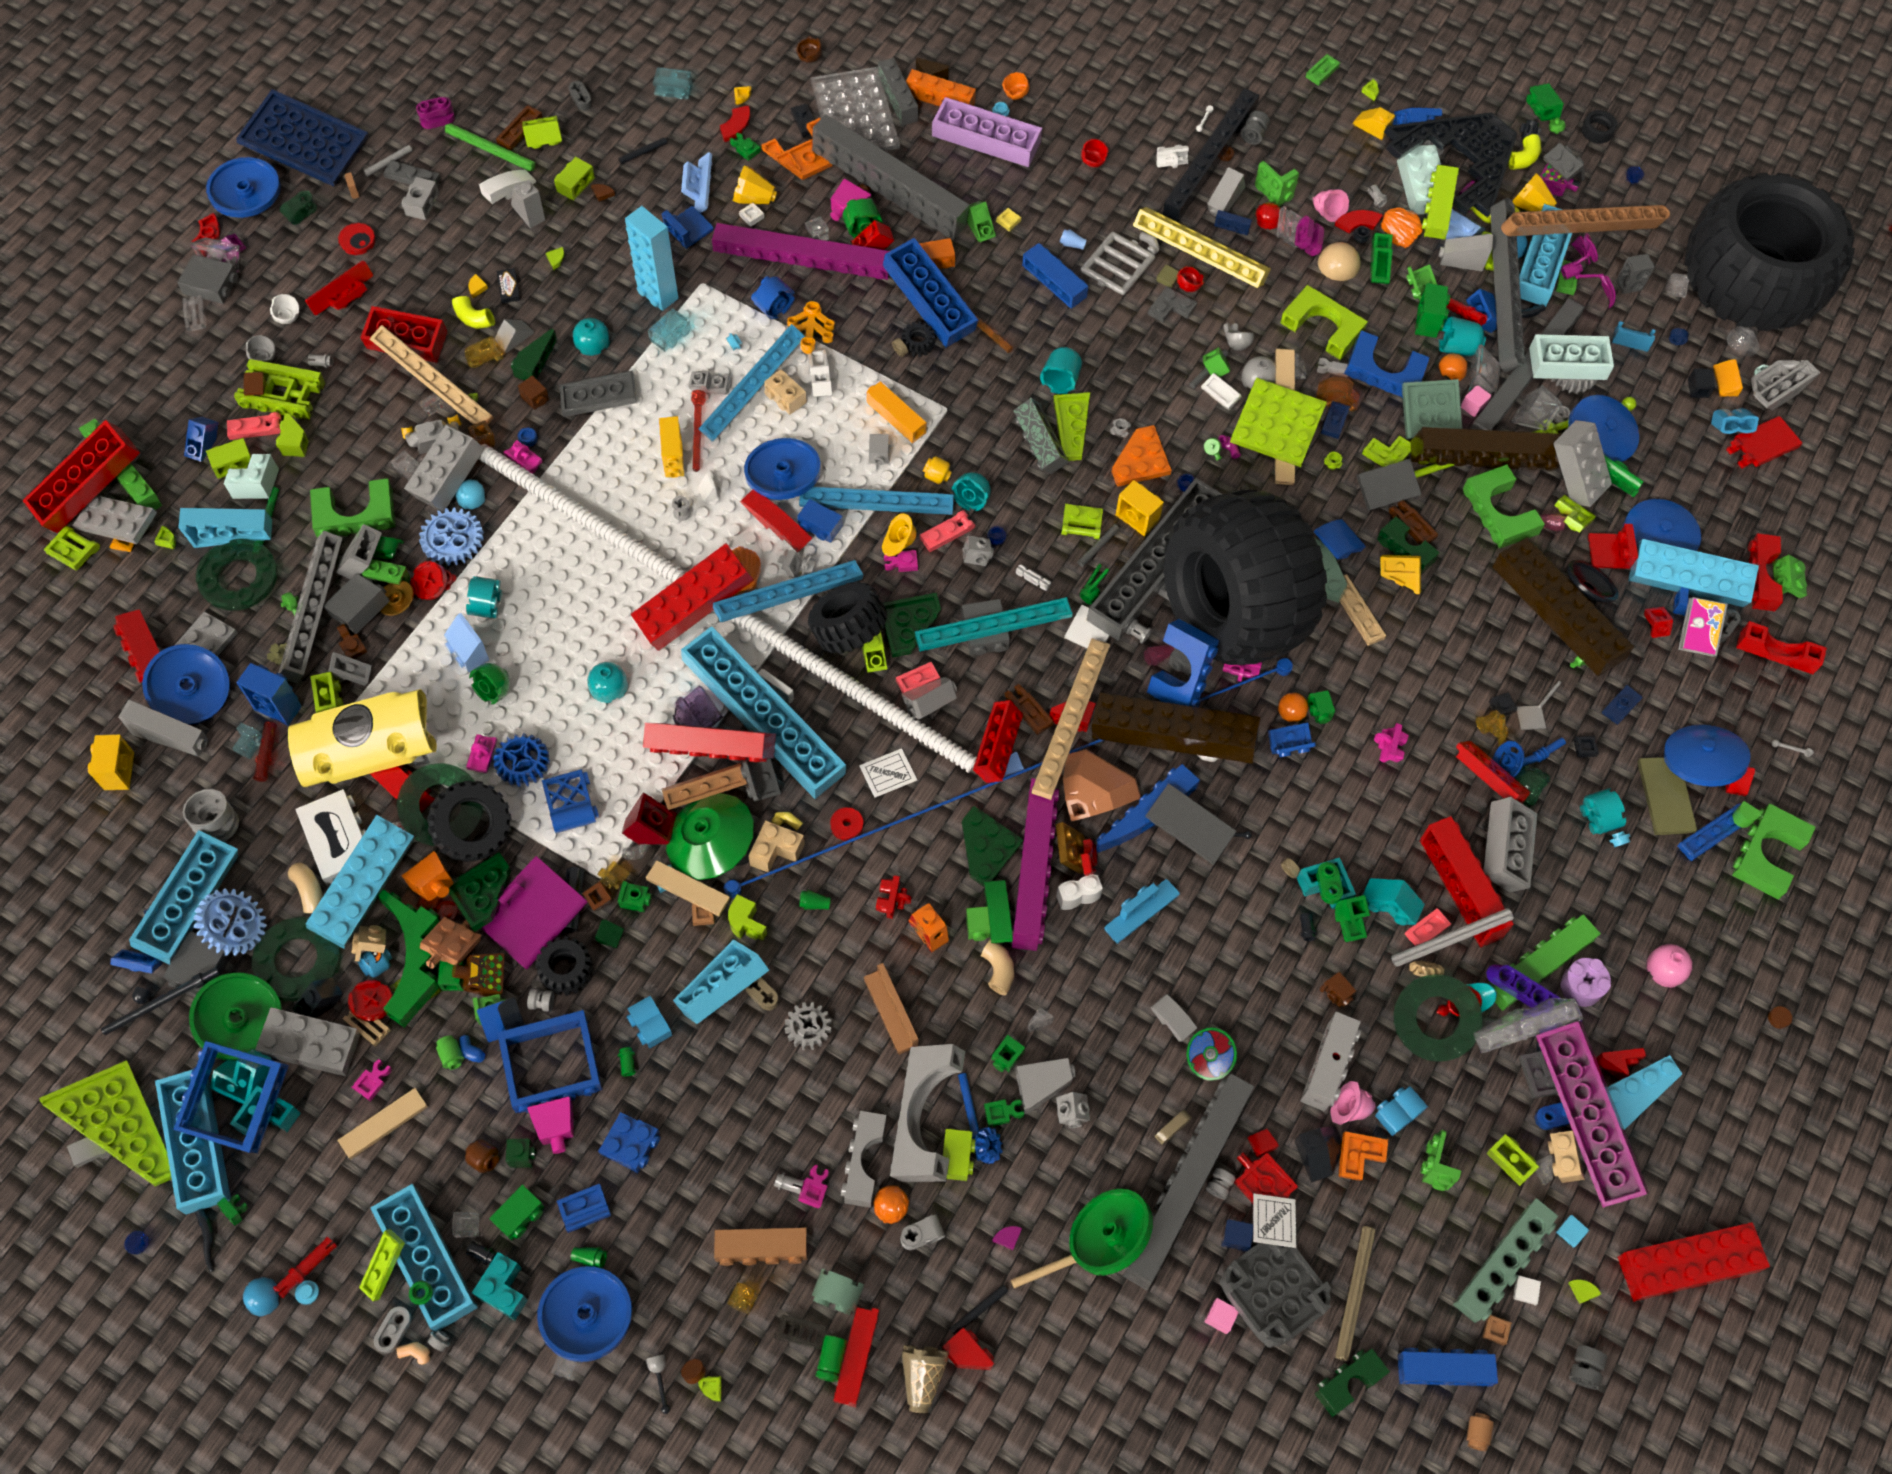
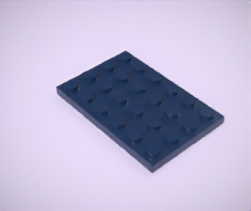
M271 89L237 136L236 141L242 146L334 187L367 140L368 132Z

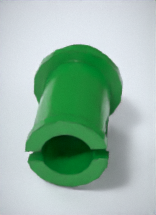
M631 1047L619 1049L618 1057L621 1062V1076L635 1075L633 1059L635 1052Z

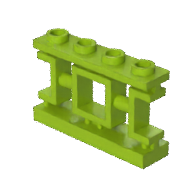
M249 359L247 363L249 370H246L245 373L263 372L267 382L264 395H260L261 397L255 395L244 396V389L238 388L234 397L239 406L246 409H258L262 412H278L282 416L288 413L298 419H310V411L313 410V407L307 401L310 392L320 393V389H323L326 384L321 372ZM275 385L287 387L283 397L271 394ZM297 385L303 386L301 391L296 390ZM293 397L298 398L297 404L290 403Z

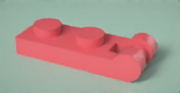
M272 412L270 415L227 420V436L229 440L280 434L281 414Z
M962 510L956 516L920 534V539L928 551L932 552L975 528V524L972 520L968 519V514L965 510Z

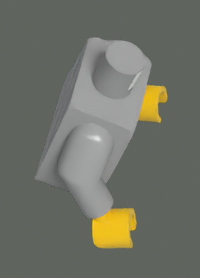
M458 414L453 417H447L449 424H446L443 420H435L416 425L415 432L413 431V426L401 428L403 439H406L410 447H417L419 454H424L429 451L445 425L459 430L461 422Z

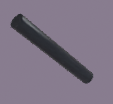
M663 137L619 157V163L622 165L666 145V138Z
M1002 1284L949 1328L951 1332L955 1335L962 1328L968 1326L1008 1292V1289Z

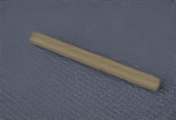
M1364 1226L1361 1231L1335 1357L1341 1361H1348L1350 1357L1376 1231L1369 1226Z

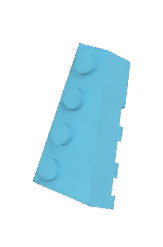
M180 508L178 528L194 548L271 540L272 519L266 510Z
M733 939L673 1001L687 1018L698 1024L767 973L769 969L757 953Z
M1670 1055L1608 1087L1624 1130L1682 1075Z

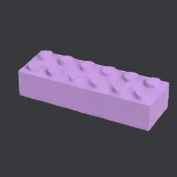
M946 97L932 121L933 137L1026 167L1030 166L1041 143V127Z

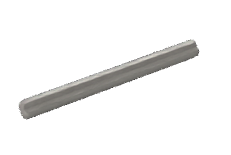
M1509 908L1392 955L1393 964L1396 967L1511 921L1514 919L1512 911Z

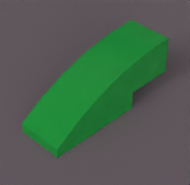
M1375 233L1372 237V283H1390L1393 251L1391 249L1392 234Z
M1005 880L984 882L991 943L1013 942Z

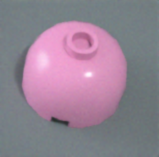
M1665 944L1650 953L1647 959L1648 972L1650 971L1653 976L1652 979L1656 983L1672 988L1681 985L1689 978L1693 963L1685 949L1678 945Z

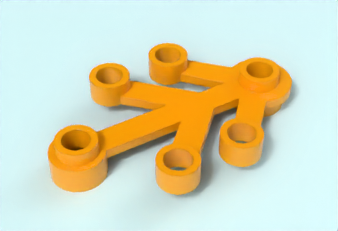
M815 301L807 302L803 312L787 319L788 327L793 324L800 332L806 329V335L801 339V350L806 354H810L815 350L814 330L822 335L823 342L831 343L833 341V333L830 331L834 330L835 322L821 313L822 309L819 303ZM808 317L807 321L798 325L799 321ZM815 318L824 323V328L815 321Z

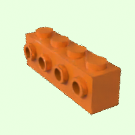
M913 69L906 80L914 99L941 106L946 97L968 105H975V88Z

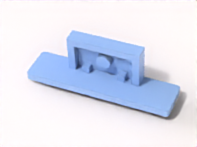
M710 152L699 159L698 167L690 162H686L683 166L681 192L695 200L694 208L699 213L706 211L709 206L708 198L712 166V154Z

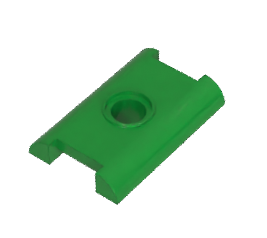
M1604 455L1611 482L1632 497H1635L1644 481L1630 473L1624 463L1618 460L1612 461Z

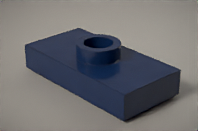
M1218 210L1214 226L1248 236L1252 219Z
M1626 685L1602 711V714L1618 725L1643 697Z

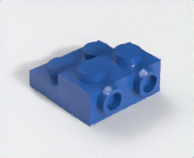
M1408 108L1395 111L1393 125L1435 120V117L1442 116V109Z
M620 1112L598 1152L638 1173L641 1168L644 1169L650 1158L648 1154L651 1149L657 1147L661 1138L659 1136L660 1132L657 1128L641 1120L637 1121Z

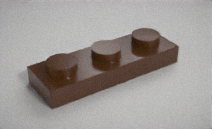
M527 105L496 138L497 144L512 150L525 136L522 122L542 118V112Z

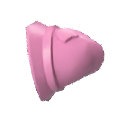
M1341 189L1321 191L1313 197V204L1315 209L1326 220L1336 222L1338 218L1347 213L1349 199L1347 193Z
M1350 1081L1341 1087L1338 1100L1331 1107L1332 1122L1341 1125L1347 1121L1365 1119L1374 1112L1375 1102L1369 1092L1359 1087L1358 1082Z

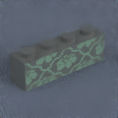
M890 58L879 61L878 78L901 125L917 122V103L895 59Z
M1030 398L1013 410L1016 415L1015 421L1022 427L1024 431L1022 435L1031 446L1029 449L1037 458V465L1041 471L1053 474L1069 462L1039 402Z

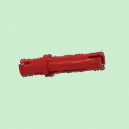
M1450 297L1449 304L1446 306L1447 309L1463 316L1465 320L1476 322L1481 326L1486 323L1487 315L1478 312L1473 306H1466Z
M326 1237L295 1268H291L288 1271L289 1274L273 1287L276 1292H279V1296L284 1298L298 1283L304 1282V1277L337 1248L335 1243H331L332 1240L329 1237Z

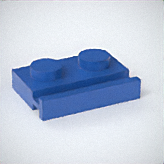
M600 1184L557 1200L567 1233L611 1216Z

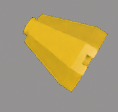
M743 166L734 192L733 201L742 204H770L771 201H775L777 191H774L775 186L754 169Z
M1537 173L1512 201L1516 207L1529 212L1541 211L1544 204L1555 207L1557 204L1544 180Z

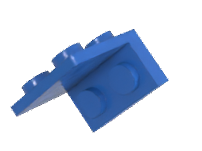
M693 206L678 216L672 215L668 210L661 213L668 231L685 249L714 230L713 226Z

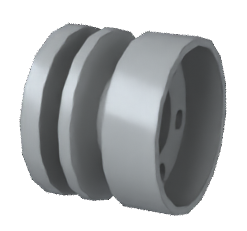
M204 789L189 797L184 804L182 812L184 819L195 834L200 830L225 842L238 829V814L234 811L227 798L218 790Z

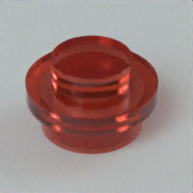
M444 901L438 905L436 913L439 915L440 920L444 917L454 920L458 914V907L452 901Z

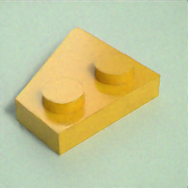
M1382 555L1380 557L1382 577L1393 580L1402 587L1406 586L1414 590L1416 594L1421 593V556Z

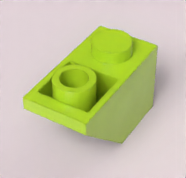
M285 413L284 420L280 423L281 432L280 436L276 439V446L279 448L282 456L305 457L309 440L299 424L290 414Z
M880 630V633L877 636L875 635L872 641L865 643L862 647L867 673L887 670Z

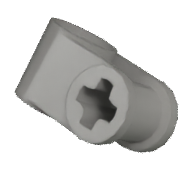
M937 1214L906 1226L900 1238L902 1247L906 1250H914L943 1239L945 1234ZM909 1233L911 1236H916L914 1242L907 1239Z

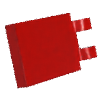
M1778 416L1758 425L1757 430L1752 433L1736 435L1734 440L1731 441V446L1727 447L1726 450L1730 455L1739 450L1745 453L1742 456L1743 459L1737 463L1743 469L1752 463L1755 467L1765 464L1799 448L1802 442L1786 422Z

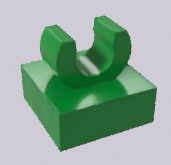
M238 1194L234 1195L230 1202L225 1197L217 1202L220 1211L234 1226L242 1221L240 1214L248 1209L246 1203H243L240 1207L235 1206L240 1200Z

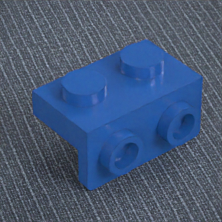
M1308 723L1267 730L1272 754H1279V757L1289 756L1291 751L1298 750V753L1309 752L1310 747L1316 746L1315 742L1311 740Z

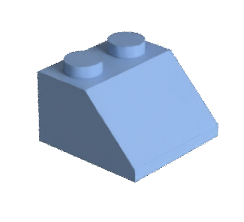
M1452 209L1445 239L1481 235L1486 228L1459 211Z
M459 613L444 634L447 641L445 646L451 654H456L455 660L461 668L465 667L468 672H471L476 667L489 661V657L482 640L462 613Z

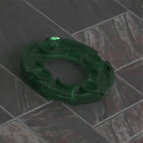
M233 539L229 540L230 543L220 547L217 545L209 550L201 559L196 570V583L203 598L212 606L229 611L247 609L261 602L274 588L278 575L276 561L265 546L253 540ZM246 560L256 567L255 580L247 588L244 587L238 591H227L219 584L218 576L221 569L232 561Z
M445 763L426 765L414 771L404 781L397 796L396 807L398 817L404 830L412 834L416 841L428 846L437 847V845L433 844V839L428 833L429 825L427 820L423 818L420 812L419 801L421 795L427 788L433 785L451 786L457 782L460 783L466 780L475 782V780L461 768ZM475 802L461 803L459 815L454 821L449 823L452 832L462 840L468 837L478 825L483 807Z
M290 918L275 924L262 935L261 941L256 944L252 956L254 976L267 982L274 989L280 1000L298 1001L312 981L331 978L338 972L341 962L340 946L307 929L306 922L309 918ZM294 939H304L311 942L317 950V960L314 967L308 973L300 977L289 978L278 972L275 966V957L284 944Z
M1427 975L1412 981L1402 990L1394 1007L1393 1021L1399 1039L1413 1054L1430 1061H1449L1464 1055L1476 1043L1482 1028V1011L1475 994L1461 981L1446 975ZM1436 996L1447 998L1454 1003L1460 1018L1456 1031L1451 1036L1438 1040L1429 1038L1422 1033L1416 1020L1417 1010L1421 1003L1430 997Z

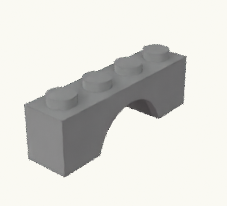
M860 1111L859 1118L855 1117L853 1130L856 1131L855 1139L850 1140L849 1146L852 1158L851 1161L847 1160L845 1168L848 1180L847 1183L843 1182L841 1196H844L845 1204L869 1208L872 1206L875 1180L866 1175L862 1168L861 1160L869 1147L883 1142L886 1115Z

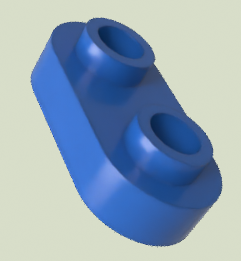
M1562 1102L1542 1107L1535 1114V1122L1543 1130L1570 1125ZM1545 1114L1550 1115L1551 1120H1547Z

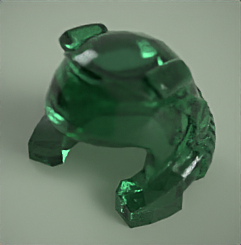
M1523 766L1514 777L1531 792L1523 803L1529 809L1537 802L1546 785L1551 782L1548 773H1543L1540 769L1530 768L1529 766Z

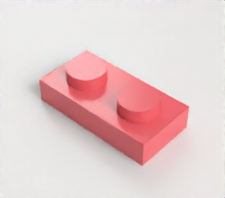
M929 662L896 677V682L902 693L938 680L940 676L932 662Z
M1437 908L1407 930L1405 935L1414 946H1417L1437 937L1449 928L1451 923Z

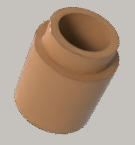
M1475 1413V1416H1470L1466 1438L1468 1447L1479 1451H1487L1488 1446L1491 1444L1494 1424L1493 1421L1489 1420L1490 1416L1481 1413Z

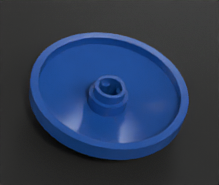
M251 157L236 158L223 163L213 171L206 185L207 196L212 206L220 213L236 218L254 216L267 210L277 200L281 189L276 170L269 163Z
M1592 395L1581 400L1572 409L1568 428L1575 420L1595 423L1603 453L1612 461L1618 460L1623 463L1634 454L1639 443L1638 426L1630 411L1619 401L1604 395Z
M779 438L767 441L756 447L745 461L744 473L746 482L752 490L754 489L757 493L768 499L786 500L806 493L817 483L821 474V463L816 450L806 442L793 438Z
M1664 499L1642 501L1629 511L1623 523V526L1625 524H1633L1636 544L1645 539L1697 551L1701 543V531L1696 519L1688 510L1672 501Z
M180 644L162 650L152 658L143 675V693L149 707L188 725L199 724L215 716L224 706L229 694V677L224 664L214 653L197 645Z
M1692 725L1675 731L1667 739L1664 749V760L1668 768L1679 778L1701 786H1723L1736 782L1746 774L1751 758L1748 746L1739 736L1724 728L1711 725Z
M589 1266L568 1270L554 1279L544 1291L537 1312L538 1327L546 1345L558 1356L576 1362L593 1361L612 1352L625 1338L632 1319L630 1296L620 1279L605 1269Z

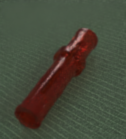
M265 722L263 725L259 753L255 757L256 768L253 779L258 782L267 781L269 766L272 764L271 754L277 724L274 722Z

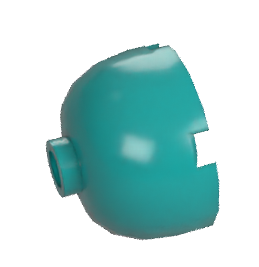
M585 318L574 327L573 342L575 348L580 350V353L590 356L598 355L605 347L606 349L609 347L610 335L603 322L596 318Z
M976 472L963 474L952 486L954 500L960 507L968 511L970 508L979 511L986 505L991 496V487L988 480Z
M606 661L595 665L590 670L587 685L594 699L599 702L610 703L612 700L617 698L619 700L627 692L628 680L621 666Z

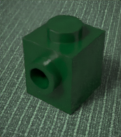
M507 1139L506 1163L510 1168L533 1167V1159H536V1146L533 1145L531 1140Z

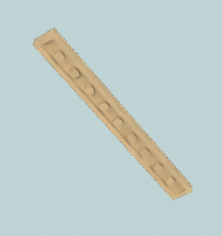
M1091 638L1034 783L1032 794L1052 799L1109 651L1110 644Z

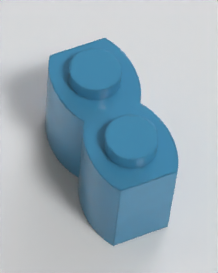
M1744 408L1732 411L1719 409L1713 412L1711 424L1725 434H1732L1738 431L1752 433L1757 430L1759 418Z
M651 996L627 1008L629 1015L626 1017L632 1028L637 1026L640 1031L637 1033V1036L642 1045L647 1044L650 1049L672 1036L670 1028Z
M1411 1086L1407 1089L1401 1087L1393 1094L1394 1099L1388 1102L1385 1100L1377 1107L1379 1111L1375 1117L1392 1136L1428 1107Z

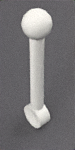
M1207 106L1206 114L1204 115L1200 125L1196 127V130L1198 132H1201L1203 130L1202 126L1205 123L1209 113L1213 112V106Z

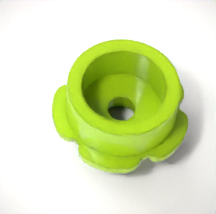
M1330 452L1324 459V463L1329 469L1340 468L1343 464L1342 456L1338 452Z

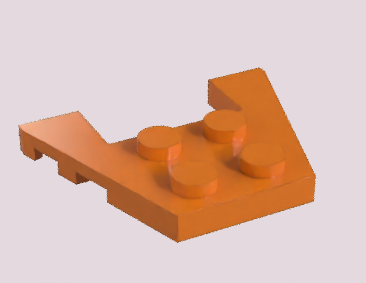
M818 118L814 121L807 123V130L810 132L812 137L813 126L821 118ZM776 139L762 144V150L801 180L833 166L828 160L812 151V139L787 151L782 149Z

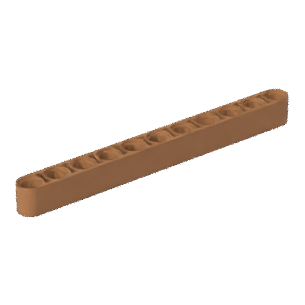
M1663 205L1515 212L1501 225V230L1507 236L1654 229L1658 228L1670 217V211Z

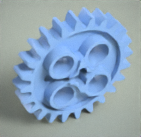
M455 507L452 509V512L445 508V513L443 514L439 510L438 516L431 514L432 520H425L427 526H421L423 532L419 533L421 538L419 542L427 558L431 557L433 562L438 560L440 565L446 561L448 566H450L451 561L458 565V560L466 563L465 557L472 559L471 553L477 554L476 547H482L480 541H484L482 535L484 532L476 516H472L470 511L464 513L463 509L457 512Z
M226 888L223 889L221 894L218 890H215L212 895L209 893L205 899H202L199 903L200 906L195 910L196 915L193 919L197 922L194 928L200 929L196 935L204 936L201 942L205 943L208 941L210 943L209 949L213 946L217 947L216 953L223 949L226 956L230 951L233 952L234 956L240 951L242 954H245L248 949L252 950L258 945L265 934L263 930L267 925L262 922L266 919V916H260L263 909H256L258 902L251 903L252 896L244 898L243 891L236 895L235 889L230 894H228ZM237 907L236 914L230 923L231 927L228 929L226 937H223L224 931L230 922V916L233 914L234 908Z

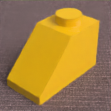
M1381 107L1362 111L1354 120L1353 125L1382 140L1386 136L1384 133L1386 127L1392 126L1395 115Z

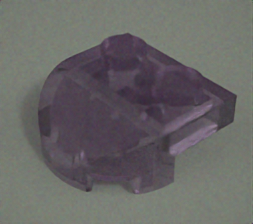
M700 685L685 698L680 696L674 704L676 708L673 720L676 725L711 728L723 718L709 695Z

